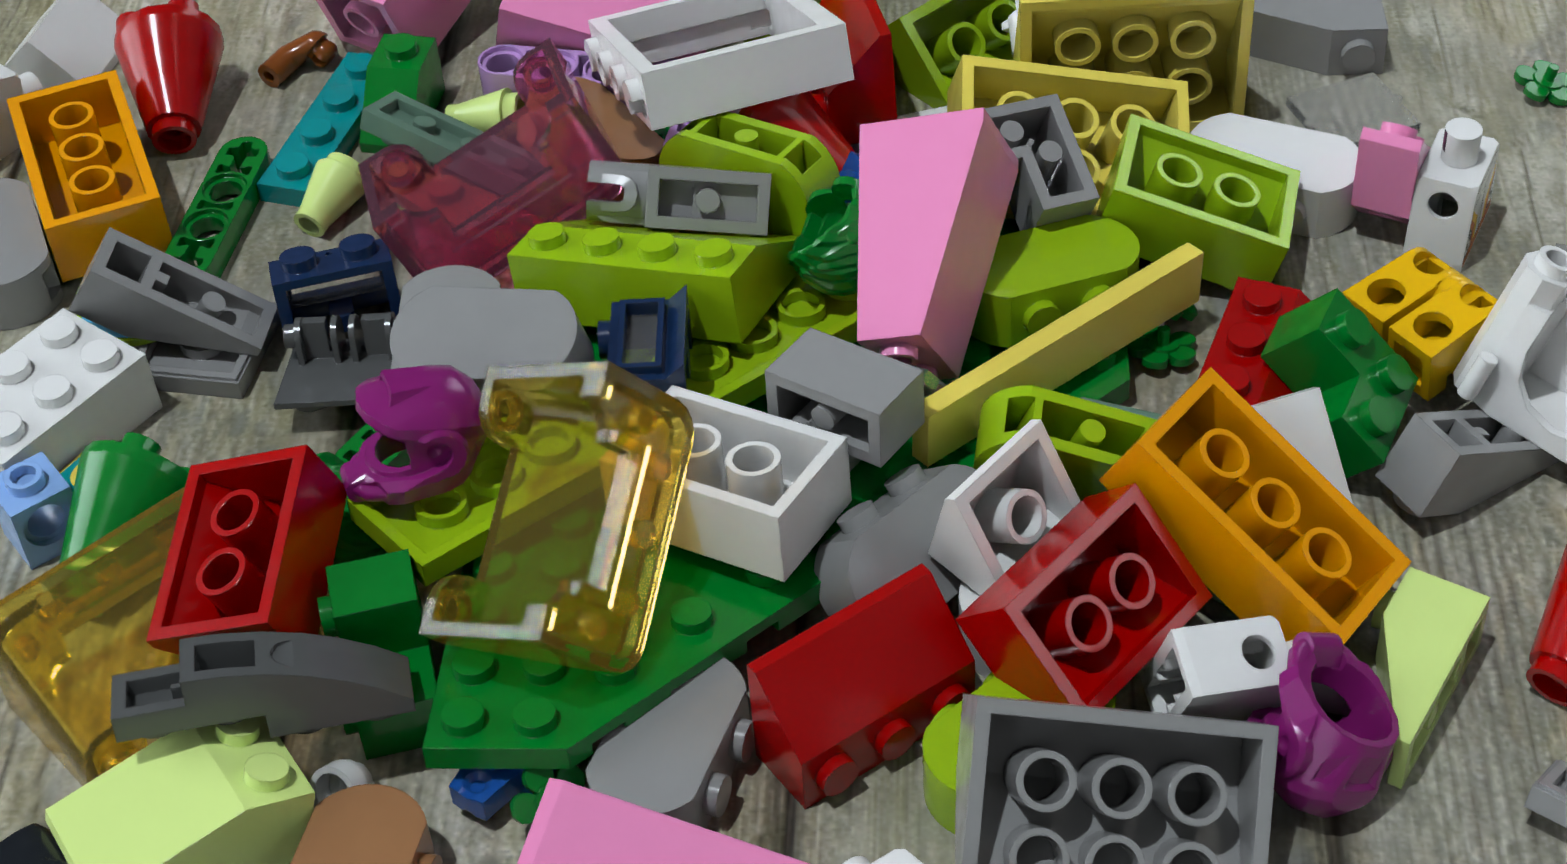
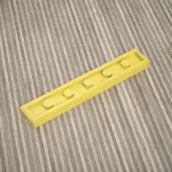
M1187 242L924 398L925 423L912 435V456L929 467L977 437L982 405L994 393L1021 385H1034L1054 390L1198 302L1204 252Z

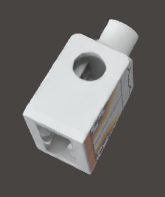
M1465 117L1454 118L1447 122L1445 128L1439 129L1416 180L1402 255L1413 248L1424 247L1447 265L1461 273L1491 205L1500 146L1494 138L1482 136L1483 128L1476 120ZM1443 199L1457 202V213L1450 217H1442Z

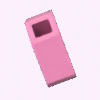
M1386 121L1382 122L1380 130L1363 127L1359 140L1351 205L1358 212L1408 224L1416 180L1431 148L1425 144V139L1417 136L1418 130Z

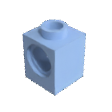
M42 451L0 472V524L6 537L31 570L61 555L73 495L69 484Z

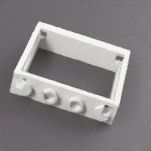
M668 0L590 19L588 24L591 38L584 39V49L589 56L592 72L598 71L604 86L610 85L613 88L616 99L618 101L624 100L630 114H637L651 131L855 80L846 23L815 0ZM768 34L771 35L770 37H766V38H762V39H757V40H753V41H749V42H745V43H741V44H737V45H733V46H729V47H725V48H721V49H717V50H713V51H709V52H705V53H701V54H697V55H693V56H689V57H685V58H681V59H677V60H673V61H669V62H665V63H661V64H657V65H653V64H652V63H655V62H659V61H663V60H667V59H671V58H675V57H679V56H683V55H687V54H691V53H695V52H699V51H703V50H707V49H711V48H715V47H719V46H723V45H727V44H731V43H735V42H739V41H743V40H747V39H752V38H756V37H760V36H764V35H768Z

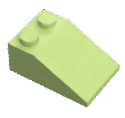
M264 715L244 719L231 725L215 724L172 732L161 737L45 809V821L68 864H290L313 813L315 791L280 737H270L266 716Z

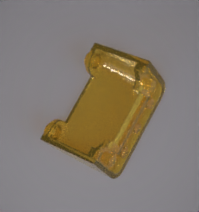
M610 361L489 366L479 403L480 423L490 440L510 452L477 579L464 575H449L441 578L432 587L426 601L418 634L446 645L591 671L627 672L633 669L639 662L646 645L694 440L692 417L687 407L678 399Z
M185 487L0 600V686L8 705L82 786L148 746L146 738L116 742L110 720L112 675L179 663L178 654L155 649L146 642Z

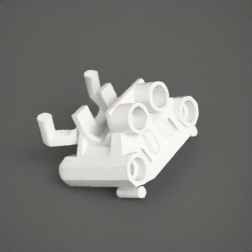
M1546 245L1541 247L1540 250L1526 253L1454 370V385L1458 388L1457 393L1463 399L1474 401L1488 416L1567 464V252L1556 246Z

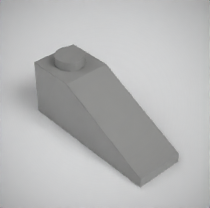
M1255 0L1250 56L1323 75L1382 74L1389 29L1382 0Z
M109 227L86 270L69 311L125 337L258 356L276 313L277 305Z
M1482 409L1414 413L1375 476L1394 493L1393 499L1400 508L1411 515L1422 518L1460 514L1561 460L1491 418Z

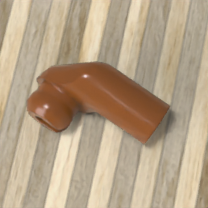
M312 30L280 47L258 68L259 76L268 86L278 87L309 58L317 67L327 66L338 52L337 46L327 39V33Z

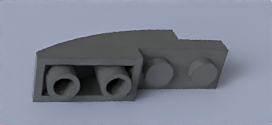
M259 631L220 633L179 639L178 664L112 675L110 720L116 742L118 743L140 738L156 739L172 732L215 724L231 725L244 719L264 715L266 716L270 737L274 738L295 733L310 734L322 728L365 720L379 721L390 718L393 715L416 711L411 670L407 656L374 645L338 637L307 633Z

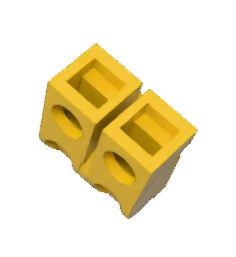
M1416 247L1407 251L1342 292L1355 308L1361 310L1366 315L1371 326L1388 345L1408 362L1411 370L1419 378L1414 392L1426 401L1431 400L1446 388L1447 376L1451 373L1453 374L1498 300L1424 247Z

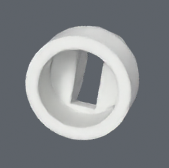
M351 759L334 760L314 772L310 780V785L315 791L314 805L316 806L326 797L342 789L356 785L374 784L370 770L364 764Z

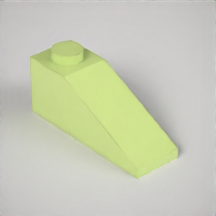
M1409 567L1396 591L1389 589L1374 609L1371 620V627L1380 630L1375 656L1377 676L1396 713L1399 726V736L1393 749V759L1386 770L1387 784L1402 789L1481 643L1490 597L1413 567Z

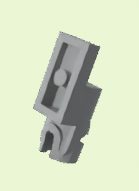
M590 160L587 182L621 185L624 188V198L622 201L586 200L587 220L645 225L644 227L767 236L772 173Z

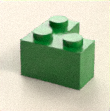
M1336 288L1279 316L1260 357L1293 393L1311 387H1320L1347 479L1385 462L1419 378L1411 370L1408 362L1401 355L1397 354L1371 326L1366 315L1361 310L1355 308L1343 293Z
M405 549L326 566L329 595L317 597L324 635L338 636L339 638L374 645L407 656L410 664L416 711L393 715L384 720H365L343 724L346 735L359 733L367 760L422 748L438 677L431 639L409 550Z

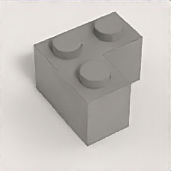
M1058 94L985 108L1018 159V174L1009 205L1019 230L1022 231L1082 215H1090L1100 196Z
M811 327L765 370L768 414L847 437L850 471L861 460L881 468L925 423L924 370Z

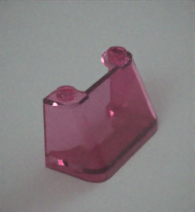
M550 38L526 53L517 62L513 71V83L525 105L434 166H431L417 149L405 144H394L385 147L358 164L373 229L412 277L424 271L448 265L471 266L496 277L509 268L507 254L536 224L585 219L586 200H613L621 193L623 189L621 185L587 182L590 160L622 161L568 63Z

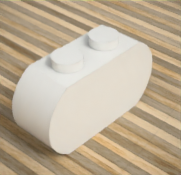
M1234 113L1210 117L1199 123L1191 131L1190 134L1301 171L1292 234L1315 239L1328 237L1343 231L1354 221L1357 210L1351 205L1358 147L1345 136Z

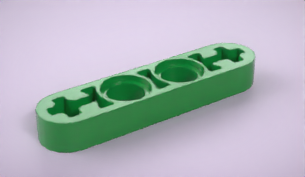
M252 136L239 137L230 140L221 147L165 253L221 278L260 200L257 182L271 164L268 147L263 140ZM239 195L228 201L216 202V200L224 196ZM209 231H221L219 234L209 238H196Z

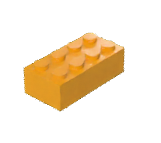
M116 69L6 99L42 224L62 282L84 277L109 227L164 253L166 252L173 237Z
M1211 367L1099 479L1108 490L1136 483L1203 583L1239 619L1268 615L1275 617L1280 623L1285 641L1294 640L1295 636L1300 632H1327L1338 634L1344 645L1412 562Z

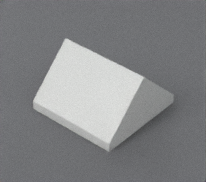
M55 0L4 66L18 75L32 72L40 80L43 89L112 71L119 61L114 49L116 20L119 15L100 0Z
M1031 419L944 500L928 554L980 596L1081 502L1041 419Z

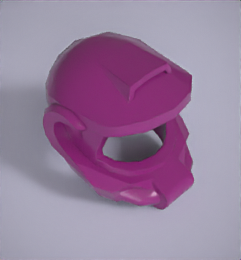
M421 365L381 370L380 376L366 379L355 388L356 411L364 422L373 427L377 432L368 437L362 443L359 451L352 456L351 460L344 463L340 468L339 474L348 498L354 502H385L388 505H404L449 492L463 484L472 472L490 425L486 400L475 381L451 365ZM407 449L410 458L409 465L392 467L382 463L394 453Z
M1300 632L1295 636L1292 647L1289 649L1287 669L1279 674L1281 707L1253 710L1246 721L1279 726L1274 782L1276 793L1293 809L1321 818H1329L1359 809L1371 802L1377 794L1383 774L1393 759V749L1399 736L1398 718L1379 677L1367 663L1359 661L1351 650L1343 645L1342 639L1338 634ZM1311 682L1324 684L1335 690L1345 699L1351 710L1350 714L1336 723L1332 721L1317 702Z

